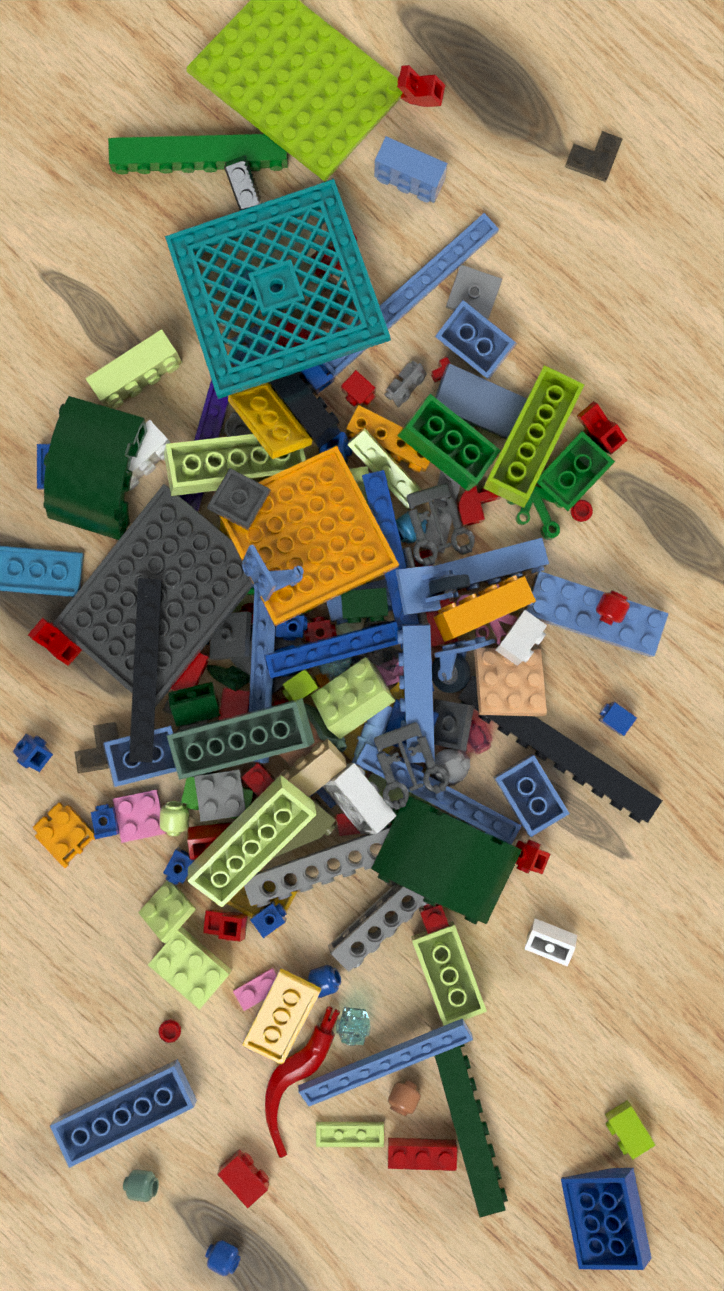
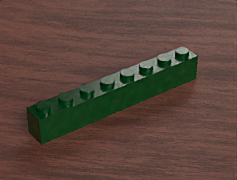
M465 1044L435 1055L479 1218L506 1211L504 1202H507L508 1199L505 1188L499 1187L498 1180L502 1179L499 1166H494L492 1158L496 1157L492 1143L487 1144L485 1136L490 1134L486 1121L481 1122L479 1114L483 1113L480 1099L475 1100L473 1091H477L474 1077L469 1078L467 1069H471L468 1055L463 1056L461 1047L465 1046Z

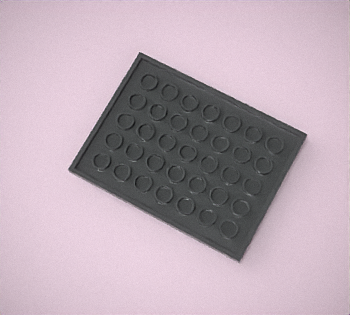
M163 484L53 624L132 693L138 578L161 580L156 707L253 587V582L250 576L248 577L242 569L243 563L231 539L179 495L171 496L170 488Z

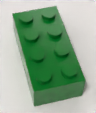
M431 394L420 403L397 435L466 491H469L479 483L501 451Z

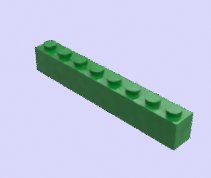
M265 134L108 138L109 166L112 172L120 175H125L129 172L149 174L151 171H159L164 174L172 173L173 171L193 173L195 170H204L205 172L212 173L217 170H224L225 162L241 156L247 157L246 160L249 161L248 165H250L249 169L252 171H260L266 168L280 171L283 168H288V152Z

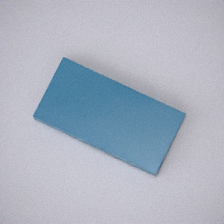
M0 546V591L74 597L81 589L84 553Z

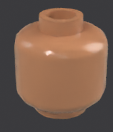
M405 1080L404 1084L400 1082L395 1083L388 1097V1103L391 1105L390 1109L405 1117L407 1114H413L421 1098V1094L416 1090L417 1085Z

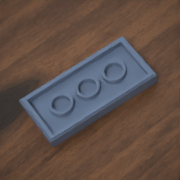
M450 363L446 365L435 395L436 399L464 421L505 439H508L527 401V398Z

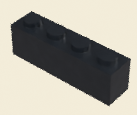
M301 372L268 382L318 448H321L341 433L337 426L340 423L333 412L328 413L326 411V403L320 396L318 398L314 396V388L308 381L303 382Z

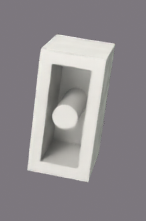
M524 610L496 648V651L517 666L522 661L526 663L533 654V651L530 649L535 643L539 645L546 634L543 631L547 625Z
M534 919L526 939L525 950L568 966L576 948L577 935L541 920Z

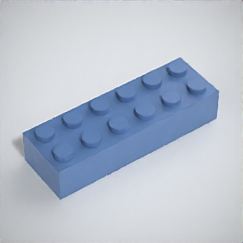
M541 571L536 573L531 588L536 602L525 606L524 610L541 622L647 657L655 656L669 613L627 600L630 608L621 623L613 622L611 626L599 620L601 615L596 612V607L605 592Z
M177 1059L55 1118L50 1128L70 1168L194 1108L197 1099Z

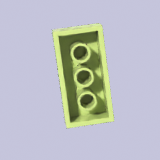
M161 329L85 379L104 406L116 409L129 396L135 397L140 394L142 388L146 385L157 383L163 374L167 372L172 373L177 370L182 361Z
M453 921L448 923V927L430 934L425 931L411 936L443 1026L462 1018L466 1020L487 1012Z

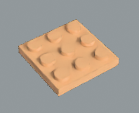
M478 648L474 650L479 715L545 716L547 714L541 649H530L533 651L532 656L526 663L522 661L518 666L498 653L496 648Z

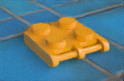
M58 802L47 813L52 820L50 821L46 816H43L33 826V829L37 832L35 835L36 839L62 867L66 868L69 866L68 862L77 854H81L84 851L83 848L96 839L94 831L70 805L64 806L61 802ZM89 835L90 837L79 846L78 844ZM72 849L75 850V851H74L73 853H71L66 859H64V857H65Z

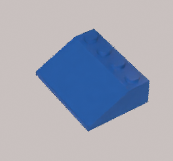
M609 1168L562 1177L561 1183L579 1269L644 1270L652 1257L634 1168Z

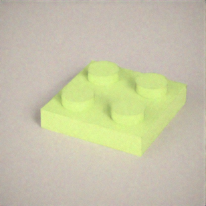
M167 880L138 913L160 941L167 943L196 908L175 884Z

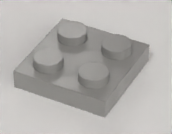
M240 770L194 776L201 822L240 816L246 810Z

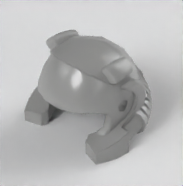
M450 748L436 755L435 764L444 768L449 774L448 785H455L463 781L468 774L470 758L467 756L466 751ZM440 772L431 774L432 778L443 782L444 778Z

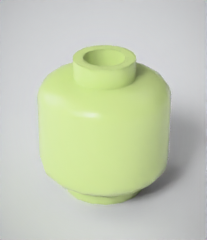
M179 801L167 802L160 809V829L167 832L169 836H179L181 832L187 830L189 827L188 808Z

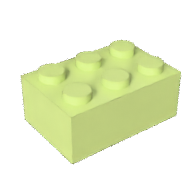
M366 657L311 695L327 729L339 739L395 702L378 668Z
M182 926L148 964L150 968L199 1010L231 972V969Z

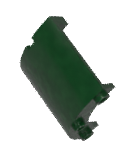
M68 396L65 404L60 406L59 418L51 438L49 450L44 457V465L46 467L43 507L46 509L49 519L117 540L123 536L130 524L128 502L124 501L125 492L130 490L133 471L129 470L132 457L137 458L142 442L148 432L143 417Z
M409 796L406 806L400 807L371 869L379 873L377 876L379 879L390 883L392 880L423 896V901L435 907L436 904H440L464 915L465 920L477 925L478 921L487 924L522 850L486 832L484 833L457 818L455 819L419 799Z

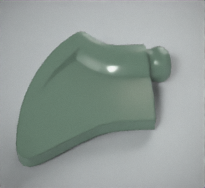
M304 703L308 719L315 727L319 738L323 741L328 738L340 752L345 751L347 748L345 738L339 739L328 730L318 709Z

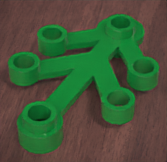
M535 486L524 508L521 507L515 520L519 525L528 523L530 521L529 511L533 503L543 523L540 529L542 537L552 540L559 535L560 527L555 521L551 520L542 499L554 503L558 508L563 507L544 489ZM506 500L508 504L515 505V503ZM520 514L525 515L526 521L520 520ZM549 526L554 527V533H551L549 531Z

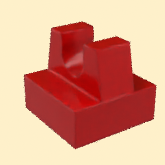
M448 357L439 360V368L432 371L431 377L434 383L441 381L446 365L450 363Z

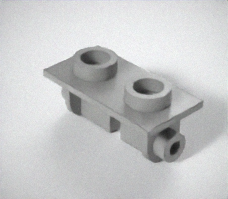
M415 361L408 363L399 374L403 381L400 382L395 378L386 389L384 395L389 400L393 399L398 408L409 399L413 390L424 381L427 373L423 366Z

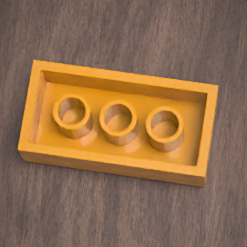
M515 575L498 583L499 588L495 584L478 592L479 597L475 593L459 600V606H456L454 602L439 609V615L433 618L444 642L536 602L525 576L518 579Z

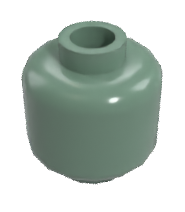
M133 1170L123 1182V1190L126 1191L128 1199L132 1201L148 1202L156 1196L159 1188L158 1178L155 1177L152 1171Z

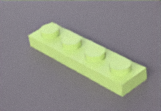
M365 428L362 429L347 445L372 472L385 471L389 490L409 509L407 495L422 489Z

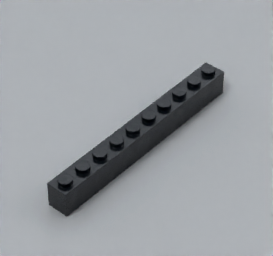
M471 676L468 684L463 688L457 699L461 701L460 704L474 706V710L479 712L476 677ZM478 716L488 724L491 721L497 724V730L504 735L509 736V734L517 737L515 742L527 749L530 746L535 749L536 752L534 754L542 760L546 761L548 758L555 763L553 767L560 772L565 773L567 770L573 774L572 780L584 786L586 783L591 786V792L601 799L603 796L611 800L609 804L619 811L623 808L629 811V817L639 824L641 821L648 823L663 801L535 716Z

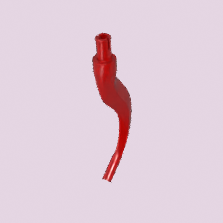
M326 1007L321 1024L314 1027L307 1045L299 1052L287 1058L283 1064H280L272 1073L267 1085L265 1116L279 1158L287 1155L277 1124L281 1097L290 1085L316 1072L326 1058L335 1037V1033L332 1030L340 1015V1011L335 1009L331 1019L329 1018L333 1007Z

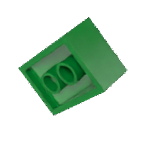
M581 431L540 475L537 483L562 507L569 511L615 461Z

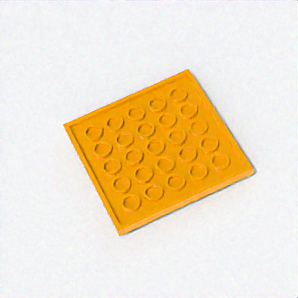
M337 446L258 482L271 489V492L249 530L219 515L241 561H243L248 547L254 545L268 571L291 570L297 566H301L304 570L302 580L295 586L288 585L273 592L270 599L266 602L260 596L274 626L399 567L398 561Z

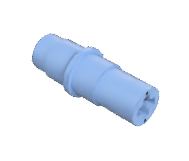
M387 706L364 724L361 735L357 737L359 741L353 754L352 763H355L354 761L365 742L377 748L374 738L385 734L393 707Z

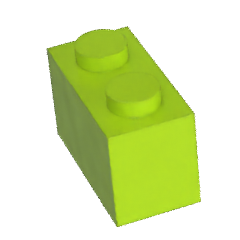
M304 669L283 684L285 689L282 692L288 701H293L301 698L305 699L318 690L319 687L309 672Z
M628 1100L605 1114L608 1119L605 1125L612 1136L617 1134L621 1140L617 1144L624 1155L629 1153L633 1160L656 1146Z

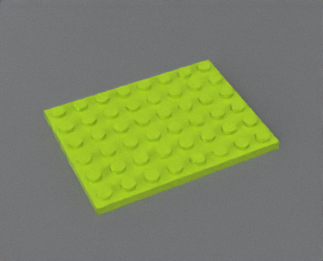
M250 0L187 66L188 74L324 182L401 99V94L403 93L397 87L398 79L299 0Z

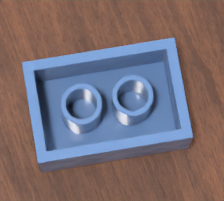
M386 136L375 158L374 177L382 184L388 185L390 183L396 186L403 193L408 194L410 192L417 195V198L423 202L428 203L430 201L435 203L446 178L448 163Z
M462 300L435 336L487 379L492 377L517 345V342L464 300Z
M171 726L154 730L152 762H129L130 736L103 742L114 787L177 771L167 735L173 733Z
M533 754L493 777L527 835L530 837L570 814Z

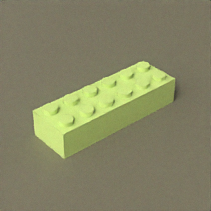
M254 434L169 443L165 445L164 449L171 496L217 491L229 468L256 482H260L306 460L304 448L272 459Z
M280 775L188 867L187 882L223 907L316 816L314 801Z

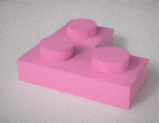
M273 967L233 990L244 1011L265 1000L277 976Z

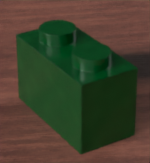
M386 588L350 590L341 594L343 620H348V623H361V618H370V622L384 621V617L388 616Z
M213 682L168 692L169 706L176 727L221 716Z

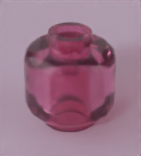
M472 720L466 749L468 752H475L478 755L491 748L493 736L484 722Z

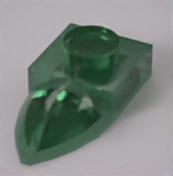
M218 665L206 666L207 671L216 681L235 692L249 683L250 675L233 665L229 668Z

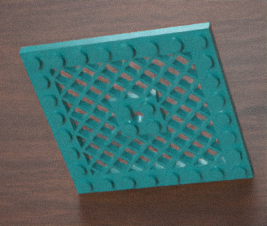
M334 179L165 236L218 399L391 341ZM310 216L319 219L316 226L307 223ZM324 222L327 226L328 232L321 229ZM289 223L298 226L294 234L286 230ZM303 229L312 232L308 240L300 237ZM268 230L277 233L273 241L265 238ZM317 235L326 238L322 246L314 243ZM282 236L291 239L287 247L278 244ZM247 237L256 240L252 248L243 245ZM331 241L333 243L335 251L328 249ZM296 242L305 245L301 253L292 250ZM261 243L270 246L266 254L257 251ZM226 244L234 247L231 255L222 252ZM310 248L319 252L315 259L306 256ZM275 249L283 252L280 260L271 257ZM240 250L248 253L245 261L236 258ZM205 251L213 254L209 262L201 259ZM324 254L333 258L329 266L320 262ZM289 255L297 258L294 267L291 259L287 260ZM254 256L262 259L258 268L250 264ZM219 257L227 261L223 269L215 266ZM338 260L342 271L335 269ZM303 261L312 265L308 273L299 269ZM267 263L273 264L271 266L266 267ZM232 264L241 267L237 275L229 272ZM198 265L206 268L202 275ZM317 268L326 271L322 279L313 276ZM246 270L251 271V273H248L250 281L242 278ZM211 271L220 274L216 282L207 279ZM331 274L340 277L337 285L327 282ZM297 275L304 278V281L301 286L299 284ZM225 277L234 280L230 288L221 285ZM345 280H346V283H347V286H348L349 291H347V290L341 288V287L343 286ZM310 281L319 285L315 293L306 289ZM239 283L247 286L244 295L235 291ZM205 284L212 287L209 295L207 293ZM274 284H281L283 286L279 292L271 291V287ZM324 287L333 291L329 299L320 296ZM253 289H254V292H255L257 301L254 300V299H252V298H249V296L251 295ZM218 290L226 293L222 302L214 299ZM338 294L347 297L344 305L334 302ZM303 295L312 298L308 306L302 304L305 303ZM232 297L240 300L237 308L228 305ZM352 300L356 311L348 308ZM316 301L325 304L322 313L313 309ZM246 303L255 306L251 314L242 311ZM211 304L219 307L215 315ZM331 307L340 311L336 319L327 316ZM289 308L286 314L281 312L282 310ZM295 308L304 312L300 320L291 316ZM224 310L233 313L229 322L221 319ZM259 310H261L263 317L267 316L265 321L256 318ZM345 313L354 317L351 325L341 322ZM274 315L283 319L279 327L270 324ZM309 315L319 318L315 326L305 323ZM238 317L247 320L243 328L234 325ZM323 321L332 324L329 333L320 329ZM288 322L297 325L293 334L284 330ZM252 323L261 326L257 335L248 331ZM218 324L226 327L222 335L220 333ZM338 327L344 329L343 331L335 333ZM302 328L311 332L307 340L298 337ZM266 329L275 332L271 341L263 338ZM231 330L240 333L236 342L227 339ZM316 334L322 337L314 340ZM281 335L290 339L286 347L276 344ZM245 336L254 340L250 348L241 345ZM259 342L268 346L264 355L255 351ZM295 342L301 344V345L292 347ZM224 344H227L232 347L229 355L227 354ZM273 349L279 351L278 353L271 355ZM238 350L246 353L242 362L234 359ZM252 356L257 358V360L249 362Z

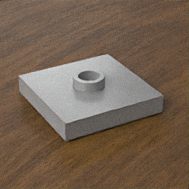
M460 265L446 308L455 311L462 300H464L485 318L489 319L502 278Z

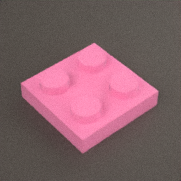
M158 789L113 798L121 843L167 833L160 829V809L162 807Z

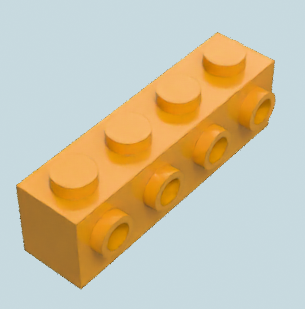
M358 405L346 428V433L349 434L348 437L350 439L365 428L396 462L400 463L403 461L409 464L408 468L417 473H420V471L426 472L430 461L397 436L403 427Z

